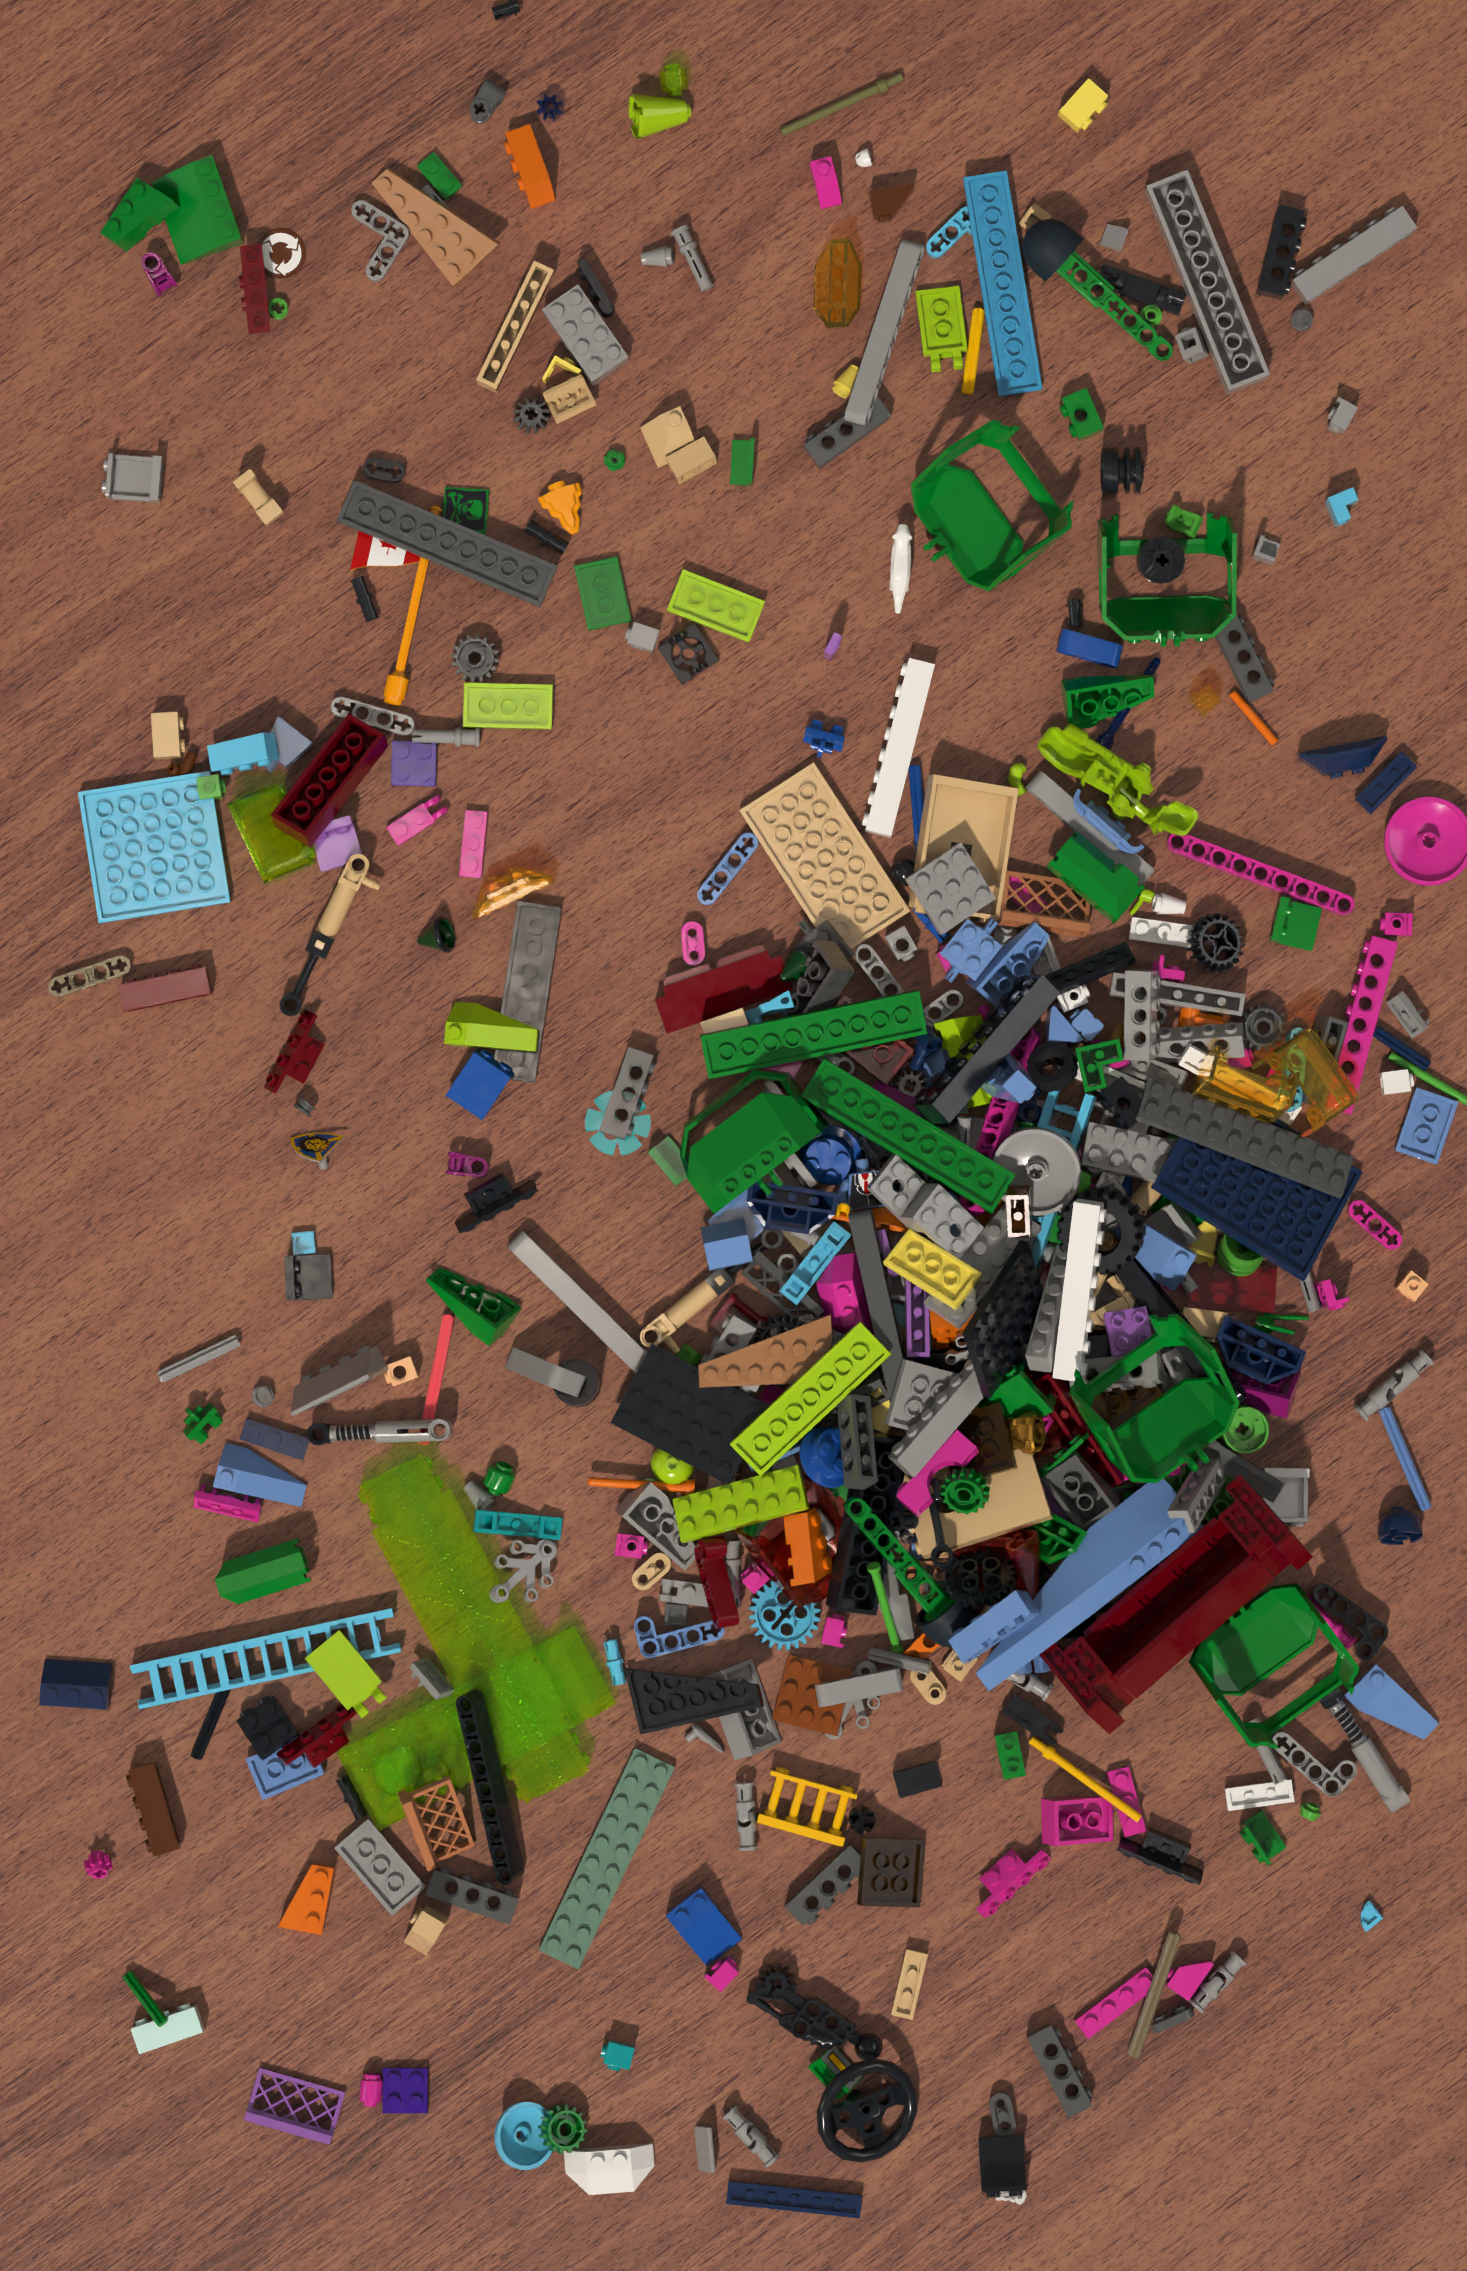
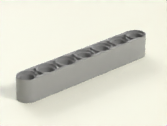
M1039 771L1026 785L1025 788L1074 832L1077 830L1105 855L1114 860L1113 865L1117 866L1118 863H1121L1139 878L1137 882L1139 887L1155 872L1138 854L1122 852L1082 818L1074 808L1073 798L1045 773Z

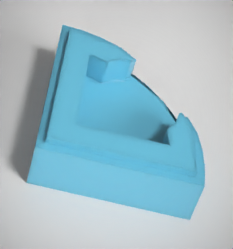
M1369 1900L1364 1904L1360 1914L1361 1924L1365 1932L1383 1919Z

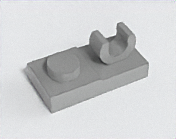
M1403 991L1386 1002L1411 1038H1414L1428 1028L1427 1024H1429L1430 1020L1424 1021L1421 1018L1420 1014L1423 1010L1416 1011L1411 1000Z
M428 1657L413 1662L409 1667L413 1671L411 1678H419L420 1683L418 1686H424L436 1700L450 1696L455 1690Z

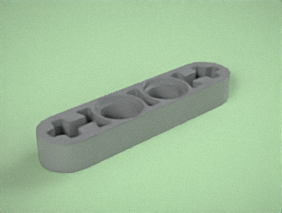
M337 697L331 703L332 712L339 718L345 719L350 714L346 710L338 713L335 705L343 701L344 705L348 708H351V704H355L352 715L356 718V711L359 708H367L369 711L368 717L360 720L371 727L401 736L411 735L412 729H415L413 719L404 714L345 697ZM383 713L388 714L390 717V722L385 726L380 725L377 721L378 716ZM394 716L398 717L396 721L400 723L408 720L411 728H406L405 732H403L400 726L395 725V729H391L394 723Z

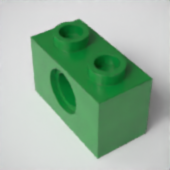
M1087 388L1061 399L1062 405H1059L1062 416L1064 418L1067 417L1070 422L1068 429L1072 438L1076 437L1078 442L1103 432L1104 427ZM1076 411H1083L1086 414V419L1079 421L1075 418L1074 413Z
M1011 1730L994 1734L1003 1779L1007 1780L1026 1776L1017 1731Z

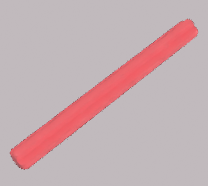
M443 1314L422 1419L435 1418L454 1323L453 1315ZM420 1428L419 1433L428 1432V1428ZM430 1441L418 1443L422 1445H429Z

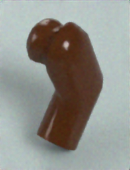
M188 751L183 762L172 763L168 766V773L172 777L190 774L198 755Z

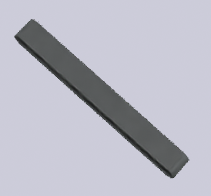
M870 1208L849 1213L848 1216L874 1334L891 1352V1355L881 1363L891 1403L905 1354L886 1269L883 1264L884 1260L875 1220Z

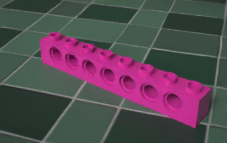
M1371 936L1369 940L1364 942L1362 952L1365 953L1363 962L1359 961L1356 974H1359L1358 983L1354 982L1350 995L1354 996L1352 1005L1348 1004L1345 1012V1017H1348L1347 1022L1349 1023L1325 1103V1109L1347 1115L1352 1114L1398 942L1376 936ZM1372 955L1380 956L1382 963L1379 967L1371 964L1370 959ZM1367 976H1372L1375 979L1376 985L1374 988H1368L1365 985V978ZM1362 997L1370 1001V1007L1367 1010L1359 1006V1000ZM1355 1019H1361L1364 1022V1029L1362 1031L1354 1029L1353 1022ZM1350 1040L1358 1043L1357 1052H1350L1348 1050L1347 1044ZM1345 1061L1350 1062L1353 1066L1350 1074L1342 1071L1341 1066ZM1338 1083L1346 1085L1347 1092L1345 1095H1339L1336 1092V1085Z

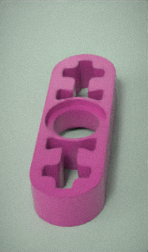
M1356 1200L1349 1204L1347 1209L1349 1217L1384 1248L1393 1250L1401 1245V1234L1364 1201ZM1354 1205H1362L1363 1208L1361 1211L1365 1215H1367L1368 1212L1372 1213L1371 1216L1366 1218L1364 1224L1361 1222V1220L1364 1219V1217H1362L1360 1214H1357L1356 1216L1353 1214L1355 1211L1353 1209ZM1373 1218L1378 1219L1381 1223L1380 1229L1376 1232L1371 1231L1368 1226L1369 1221ZM1385 1226L1389 1229L1385 1231L1388 1235H1396L1395 1241L1397 1243L1395 1245H1388V1239L1384 1235L1381 1236V1239L1377 1236L1384 1231Z

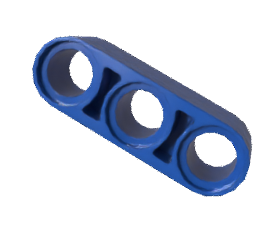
M1062 629L1056 651L1103 666L1118 668L1123 646L1075 631Z

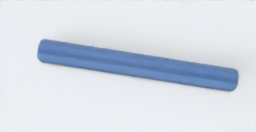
M1386 1406L1379 1410V1414L1418 1507L1421 1511H1425L1431 1508V1503L1392 1410L1389 1406Z

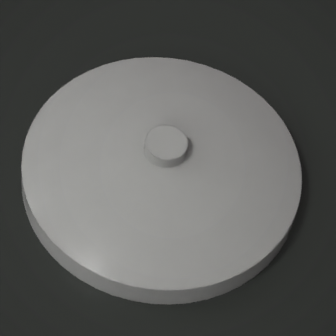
M1028 1127L1018 1130L1001 1143L993 1158L995 1163L1016 1175L1010 1185H1030L1031 1215L1033 1216L1048 1215L1061 1210L1073 1199L1081 1182L1082 1168L1077 1151L1064 1136L1051 1129ZM1005 1192V1194H1004L1003 1197H1002V1199H1003V1201H1004L1005 1203H1006V1192Z

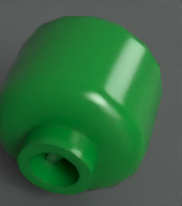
M497 1461L489 1465L483 1479L484 1485L488 1488L487 1491L496 1496H499L500 1493H508L516 1477L513 1467L503 1461Z

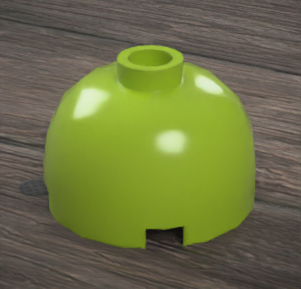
M659 1448L653 1452L650 1461L651 1471L655 1478L660 1482L668 1484H680L686 1481L692 1475L694 1469L693 1466Z

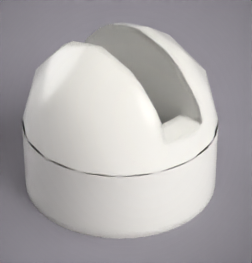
M868 148L856 154L855 160L858 166L869 167L873 165Z

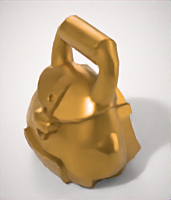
M1029 1411L1024 1412L1018 1417H1006L1007 1423L1010 1424L1009 1432L1013 1448H1017L1029 1455L1042 1450L1043 1444H1045V1422L1040 1414Z

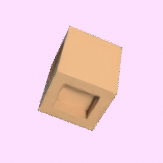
M1410 1270L1407 1271L1395 1286V1289L1411 1302H1415L1429 1284Z
M411 1356L388 1364L389 1370L384 1372L387 1384L392 1383L393 1387L419 1377ZM397 1366H403L406 1369V1375L402 1379L394 1375V1369Z

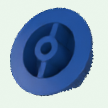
M829 1125L801 1148L800 1156L801 1162L817 1182L825 1185H840L842 1180L847 1178L848 1174L857 1173L855 1160L862 1159V1151L859 1148V1142L848 1130L839 1126Z
M817 1428L807 1433L800 1445V1460L807 1475L815 1483L823 1487L837 1488L844 1485L839 1428Z

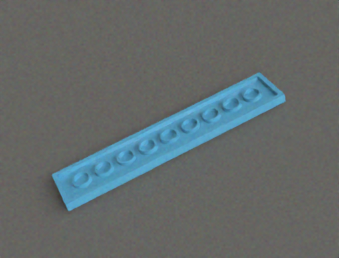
M1007 170L963 177L998 397L1042 391Z

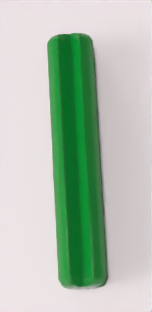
M128 1971L124 1974V1981L157 2026L161 2027L168 2022L167 2017L134 1972Z

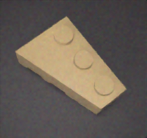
M425 1904L424 1908L419 1906L410 1921L413 1926L403 1942L422 1954L427 1955L449 1917L428 1904Z

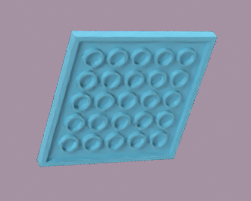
M210 771L78 792L99 924L231 903L214 798L201 800L198 794L196 779L198 777L210 776Z

